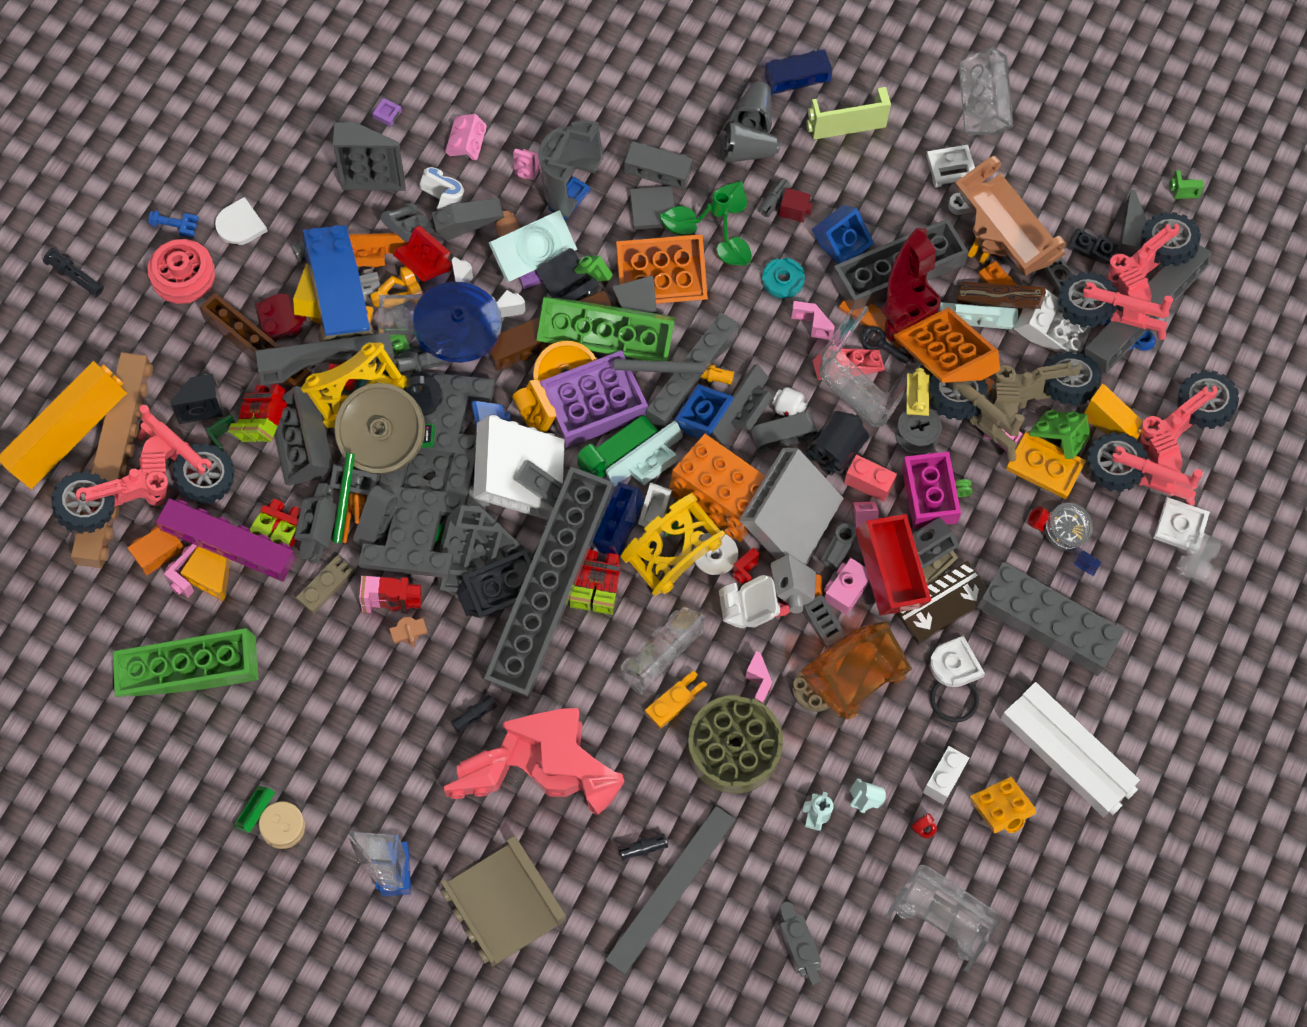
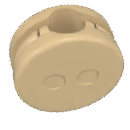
M276 802L269 805L262 812L259 819V830L267 844L277 849H287L296 845L303 837L305 821L300 810L295 805L288 802Z

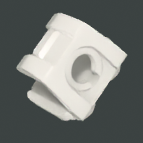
M761 575L743 584L739 591L737 583L727 585L719 590L723 621L735 627L745 628L748 626L754 628L773 619L780 613L774 581L770 576Z

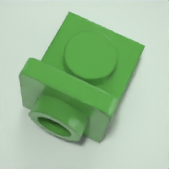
M1177 170L1173 178H1170L1169 187L1170 191H1173L1174 199L1200 198L1204 189L1203 180L1195 179L1182 180L1181 171Z
M587 255L583 257L575 268L577 274L588 273L589 277H595L597 281H609L613 276L600 255Z

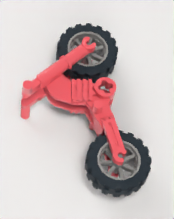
M1163 212L1159 216L1157 214L1152 216V219H1148L1145 226H1143L1140 242L1142 245L1141 249L1130 258L1124 254L1112 256L1107 280L1101 274L1098 276L1094 272H1089V274L1080 272L1079 275H1071L1068 280L1063 281L1058 295V310L1063 314L1062 317L1065 320H1070L1071 324H1078L1084 328L1086 326L1091 328L1097 327L1098 324L1103 325L1106 323V320L1142 329L1148 328L1157 331L1158 339L1164 340L1166 338L1167 323L1150 318V316L1145 314L1160 318L1168 317L1173 298L1165 296L1162 305L1150 302L1152 294L1147 282L1148 279L1145 276L1160 263H1163L1164 266H1169V264L1179 266L1180 263L1185 264L1189 262L1190 258L1193 259L1199 249L1201 238L1199 227L1195 226L1194 220H1189L1188 216L1184 214L1182 216L1178 215L1177 212H1172V214ZM1075 296L1079 299L1072 300V297ZM1116 306H1122L1124 310L1119 311Z
M1203 370L1201 373L1197 374L1195 372L1191 374V377H1187L1180 386L1177 399L1178 409L1165 420H1161L1156 416L1147 417L1142 425L1139 443L1133 436L1128 437L1125 433L1120 435L1116 434V432H1112L1107 436L1104 434L1100 436L1099 440L1096 439L1092 443L1086 460V470L1088 474L1090 473V479L1093 482L1095 481L1098 487L1107 488V491L1111 492L1113 490H1117V492H1124V489L1131 490L1135 484L1144 485L1168 495L1183 498L1186 500V504L1194 506L1196 492L1193 489L1198 487V482L1203 472L1200 469H1196L1191 477L1180 472L1182 458L1177 439L1194 424L1198 425L1199 428L1209 427V429H1214L1216 426H1224L1227 421L1230 422L1236 413L1239 402V392L1234 387L1235 383L1232 380L1229 381L1226 375L1218 374L1217 371L1207 372V370ZM1221 395L1223 399H1218L1215 397ZM1214 404L1223 405V406L1217 409ZM1149 425H1150L1151 427L1157 426V429H1155V428H1148V426H1149ZM1104 456L1109 461L1100 462V459ZM1110 466V471H1108L1104 467Z
M147 405L140 406L143 423L141 424L138 439L143 441L147 436L149 439L145 442L142 450L140 470L131 469L128 476L109 482L105 478L101 479L100 475L96 473L94 475L90 474L89 471H83V473H78L77 471L73 472L70 476H64L61 482L58 481L55 485V490L52 492L53 515L58 519V523L61 526L64 525L68 531L72 532L74 530L79 534H83L86 531L88 533L95 532L97 528L99 530L102 529L104 524L111 520L114 507L131 500L145 498L153 506L161 505L166 500L168 480L165 476V461L169 457L174 461L172 479L174 480L175 489L179 490V494L182 497L185 496L192 503L196 501L197 504H204V502L212 504L215 503V500L224 498V494L229 493L234 479L233 462L231 458H228V454L224 450H219L220 447L214 445L212 447L208 443H203V445L193 444L192 447H189L187 442H184L163 422L157 420L150 413ZM217 467L220 474L213 473L210 471ZM209 478H215L219 480L216 483L212 484ZM68 496L76 500L75 502L66 503ZM76 507V513L70 511L69 508Z

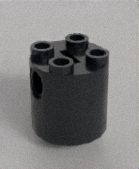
M834 411L814 439L808 444V450L805 455L810 460L822 465V470L830 476L834 473L841 474L869 439V434L858 416L852 413Z

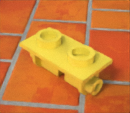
M922 368L915 369L913 374L907 373V415L929 416V375H926Z

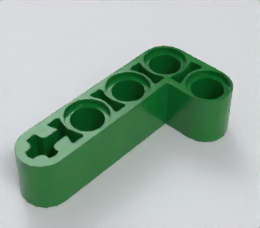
M641 416L597 448L593 444L585 446L577 456L578 467L582 471L603 478L607 475L606 469L659 431L646 416Z

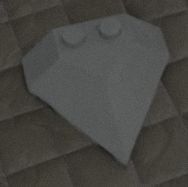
M459 504L447 517L439 549L440 553L453 554L454 559L449 578L438 577V589L456 592L460 587L463 575L523 551L525 548L482 507ZM527 551L530 560H532L534 556Z

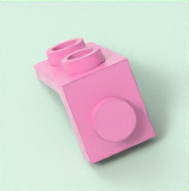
M194 544L188 545L183 550L182 556L176 562H171L164 573L167 581L171 584L169 587L177 595L182 593L187 598H189L194 590L191 584L181 576V571L198 547Z

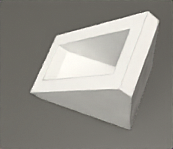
M650 483L638 522L639 525L646 527L658 515L661 519L664 517L671 504L672 490Z

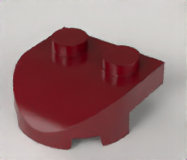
M276 294L256 303L262 331L273 341L286 336L296 337L301 332L300 328L303 321H307V316L294 315V297L290 295Z

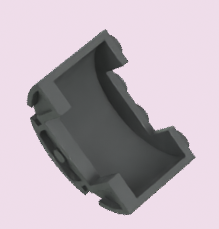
M576 121L571 122L572 126L563 129L560 126L551 131L540 144L538 160L545 199L555 212L560 210L561 214L565 217H570L578 203L576 199L568 198L566 187L574 170L579 169L595 173L603 160L598 122Z

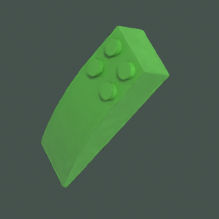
M544 297L536 341L552 344L558 341H575L591 351L614 354L622 350L625 357L647 361H668L675 317L594 303Z
M247 628L113 651L116 697L186 692L259 680L256 636Z

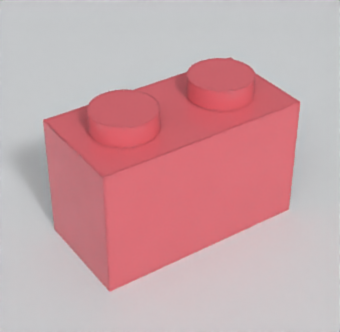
M856 455L847 471L844 484L885 502L894 485L897 473Z

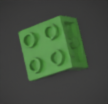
M1049 410L1032 427L1029 435L1031 437L1062 439L1061 448L1064 450L1065 459H1074L1090 438L1087 414H1079L1078 412L1067 413Z

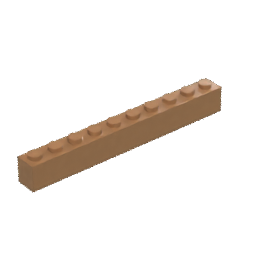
M120 354L115 376L124 383L121 388L127 394L105 415L91 472L93 475L94 473L100 475L101 479L105 478L108 482L122 479L129 474V465L127 464L129 457L132 458L134 453V445L132 443L134 437L138 436V418L142 417L140 406L143 405V398L147 397L148 377L151 378L153 373V365L150 364L148 357L145 355ZM119 506L114 507L111 520L108 523L106 522L102 529L99 530L97 528L92 533H88V531L83 532V534L76 533L71 554L75 565L103 568L104 561H107L109 557L108 544L109 540H112L114 536L113 523L114 519H117L119 516Z

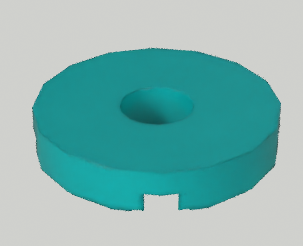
M790 258L773 259L763 270L762 283L764 289L776 298L787 299L794 297L800 293L804 286V270L798 262ZM785 274L789 277V280L780 281L778 276Z

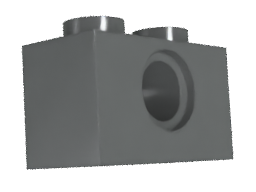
M940 517L912 534L922 569L959 547L953 531Z

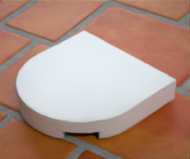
M245 197L224 208L216 218L217 233L226 243L244 245L268 232L266 226Z
M964 636L939 645L930 659L932 675L937 681L946 686H963L983 678L985 675Z

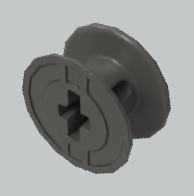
M930 408L929 416L907 415L906 410H904L899 417L896 427V441L908 453L916 455L926 454L933 450L938 443L942 430L941 419Z

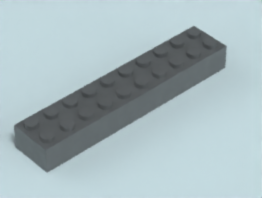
M572 466L570 467L484 677L485 683L529 700L613 493L614 482Z

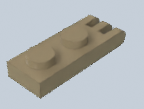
M339 555L296 597V600L313 615L356 571L351 566L344 572L349 566V563L346 561L337 566L342 561Z

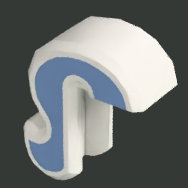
M430 167L424 169L419 186L424 192L440 199L437 210L461 202L464 188L460 182L443 176V172L437 168Z

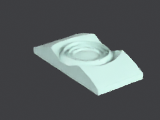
M560 210L489 242L506 282L536 270L538 266L567 248H572L574 251L577 250Z

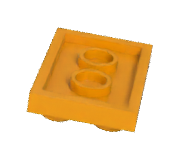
M1026 431L1016 449V460L1010 461L1006 470L1057 496L1067 499L1086 460L1075 456L1074 459H1065L1062 448L1040 437H1031L1029 432Z

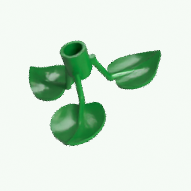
M742 181L725 185L716 190L712 195V204H708L707 208L697 219L694 211L684 206L673 207L660 214V219L664 226L671 232L682 236L694 234L697 231L696 223H700L710 210L716 217L723 216L725 242H721L717 246L718 257L730 265L745 266L751 262L752 254L746 241L740 237L728 239V212L739 213L747 207V197Z

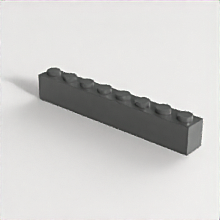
M1199 245L1193 259L1190 258L1188 263H1180L1179 266L1163 265L1159 272H1155L1148 283L1152 294L1150 302L1162 305L1164 297L1171 296L1173 304L1210 266L1212 252ZM1145 314L1146 316H1150V318H1153V319H1157V320H1158V319L1160 318V317H1156V316H1152V315ZM1115 321L1110 322L1106 327L1103 326L1093 340L1087 342L1084 347L1085 357L1092 358V361L1099 365L1098 369H1101L1106 374L1137 340L1143 336L1148 328L1142 329Z

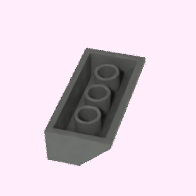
M295 386L285 393L282 398L288 404L286 409H283L275 432L283 476L287 486L321 479L333 470V461L322 414L307 392L303 393L301 387Z

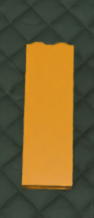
M93 361L0 453V463L32 490L127 394L121 388L124 383L115 375L110 377L113 373L104 364L100 367Z

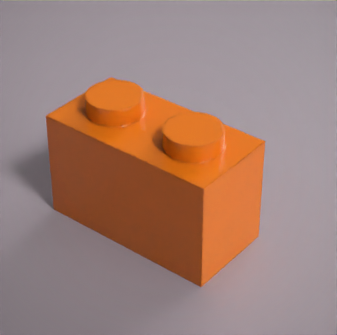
M158 525L153 527L150 533L135 539L127 547L131 556L146 576L181 554L184 550L181 541L177 537L161 531Z

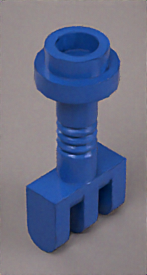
M155 210V212H150L148 224L155 228L158 227V224L180 228V236L193 238L195 235L193 230L197 228L196 223H198L199 217L184 213L182 220L161 216L160 211Z

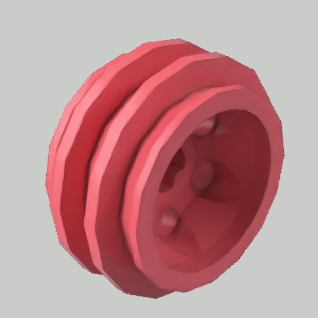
M177 239L161 245L152 254L148 263V277L156 294L165 301L176 304L191 303L202 298L211 289L215 280V266L208 250L201 244L188 239ZM200 267L198 272H195L194 268Z

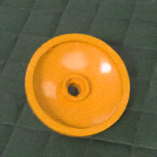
M558 341L546 347L538 356L534 365V380L538 379L540 383L542 380L561 374L565 368L571 370L597 359L587 347L578 342Z

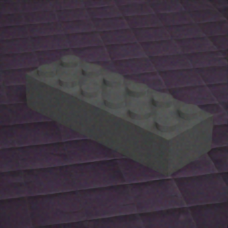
M947 218L926 227L927 238L932 242L936 250L935 268L927 273V281L964 266L969 252L950 220ZM911 234L834 266L831 279L851 313L887 298L888 282L892 267L902 246Z
M1005 562L999 567L977 606L982 611L1097 676L1106 667L1125 631Z

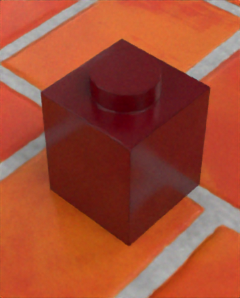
M786 188L779 216L804 223L806 215L810 216L813 203H810L811 194Z

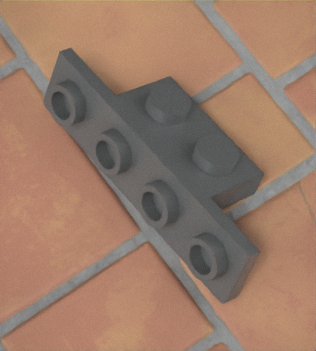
M754 364L734 393V400L711 433L721 445L726 443L735 428L751 430L773 397L768 390H761L769 377L758 364Z

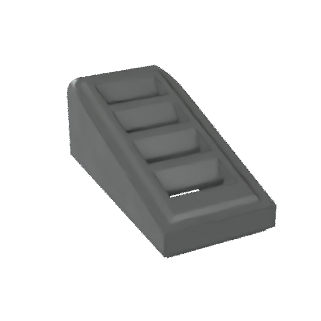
M823 595L803 605V614L826 648L846 637ZM820 606L821 609L814 613L812 612V610ZM823 614L826 615V617H824L823 619L817 621L816 618H818L819 616H821V615H823ZM826 623H831L830 626L824 629L821 628V626L825 625ZM835 629L837 633L827 638L825 634Z

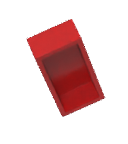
M907 514L867 520L855 529L880 616L919 609L932 601Z

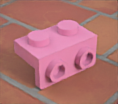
M476 114L456 116L445 152L449 156L467 154L472 160H477L486 132V124Z

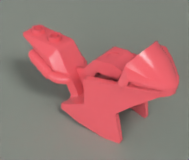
M567 708L533 714L504 722L503 727L507 730V735L501 747L489 751L485 750L460 762L457 765L458 780L444 786L446 796L451 797V799H461L469 794H474L477 797L487 796L489 792L498 791L510 766H518L549 797H567L579 790L584 792L590 811L595 815H599L614 800L624 785L623 774L612 771L580 747L583 727L582 722H579L580 712L577 708Z

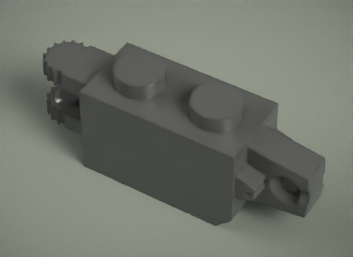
M319 483L314 497L303 500L295 533V539L301 542L300 556L303 559H308L312 564L319 563L323 549L329 548L338 505L333 503L334 488L326 483Z
M784 902L780 905L778 912L782 922L778 929L795 972L799 973L801 977L806 976L810 987H814L821 983L817 972L822 969L820 965L821 958L804 916L798 917L795 908H793L794 906L790 902Z

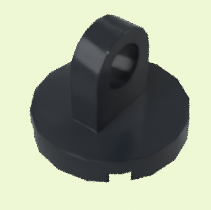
M426 375L413 376L407 379L403 390L417 401L423 416L435 412L443 400V392L439 383L434 378Z

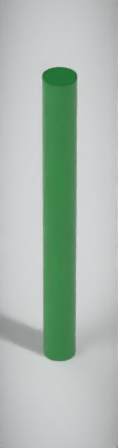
M346 452L333 542L342 543L355 453Z

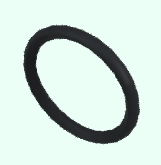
M937 681L931 690L930 702L933 710L939 717L955 723L966 721L975 714L979 705V696L971 682L966 685L974 695L973 708L965 716L953 718L944 715L935 703V693L942 684Z

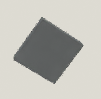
M672 186L630 189L634 230L666 228L660 219V214L675 207Z

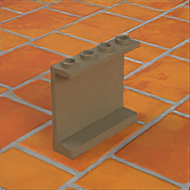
M515 835L507 840V846L448 882L445 879L441 880L443 888L440 890V893L446 902H452L455 907L452 910L454 916L459 923L462 921L468 928L465 930L467 937L471 943L476 941L480 947V950L477 951L484 964L489 962L491 967H494L566 921L565 913Z

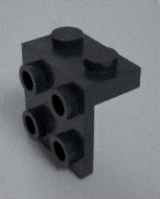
M572 248L565 249L536 269L551 298L576 301L582 295L586 297L595 291L594 288L599 285L595 277H589L587 273L577 274L575 272V268L579 265L580 260Z

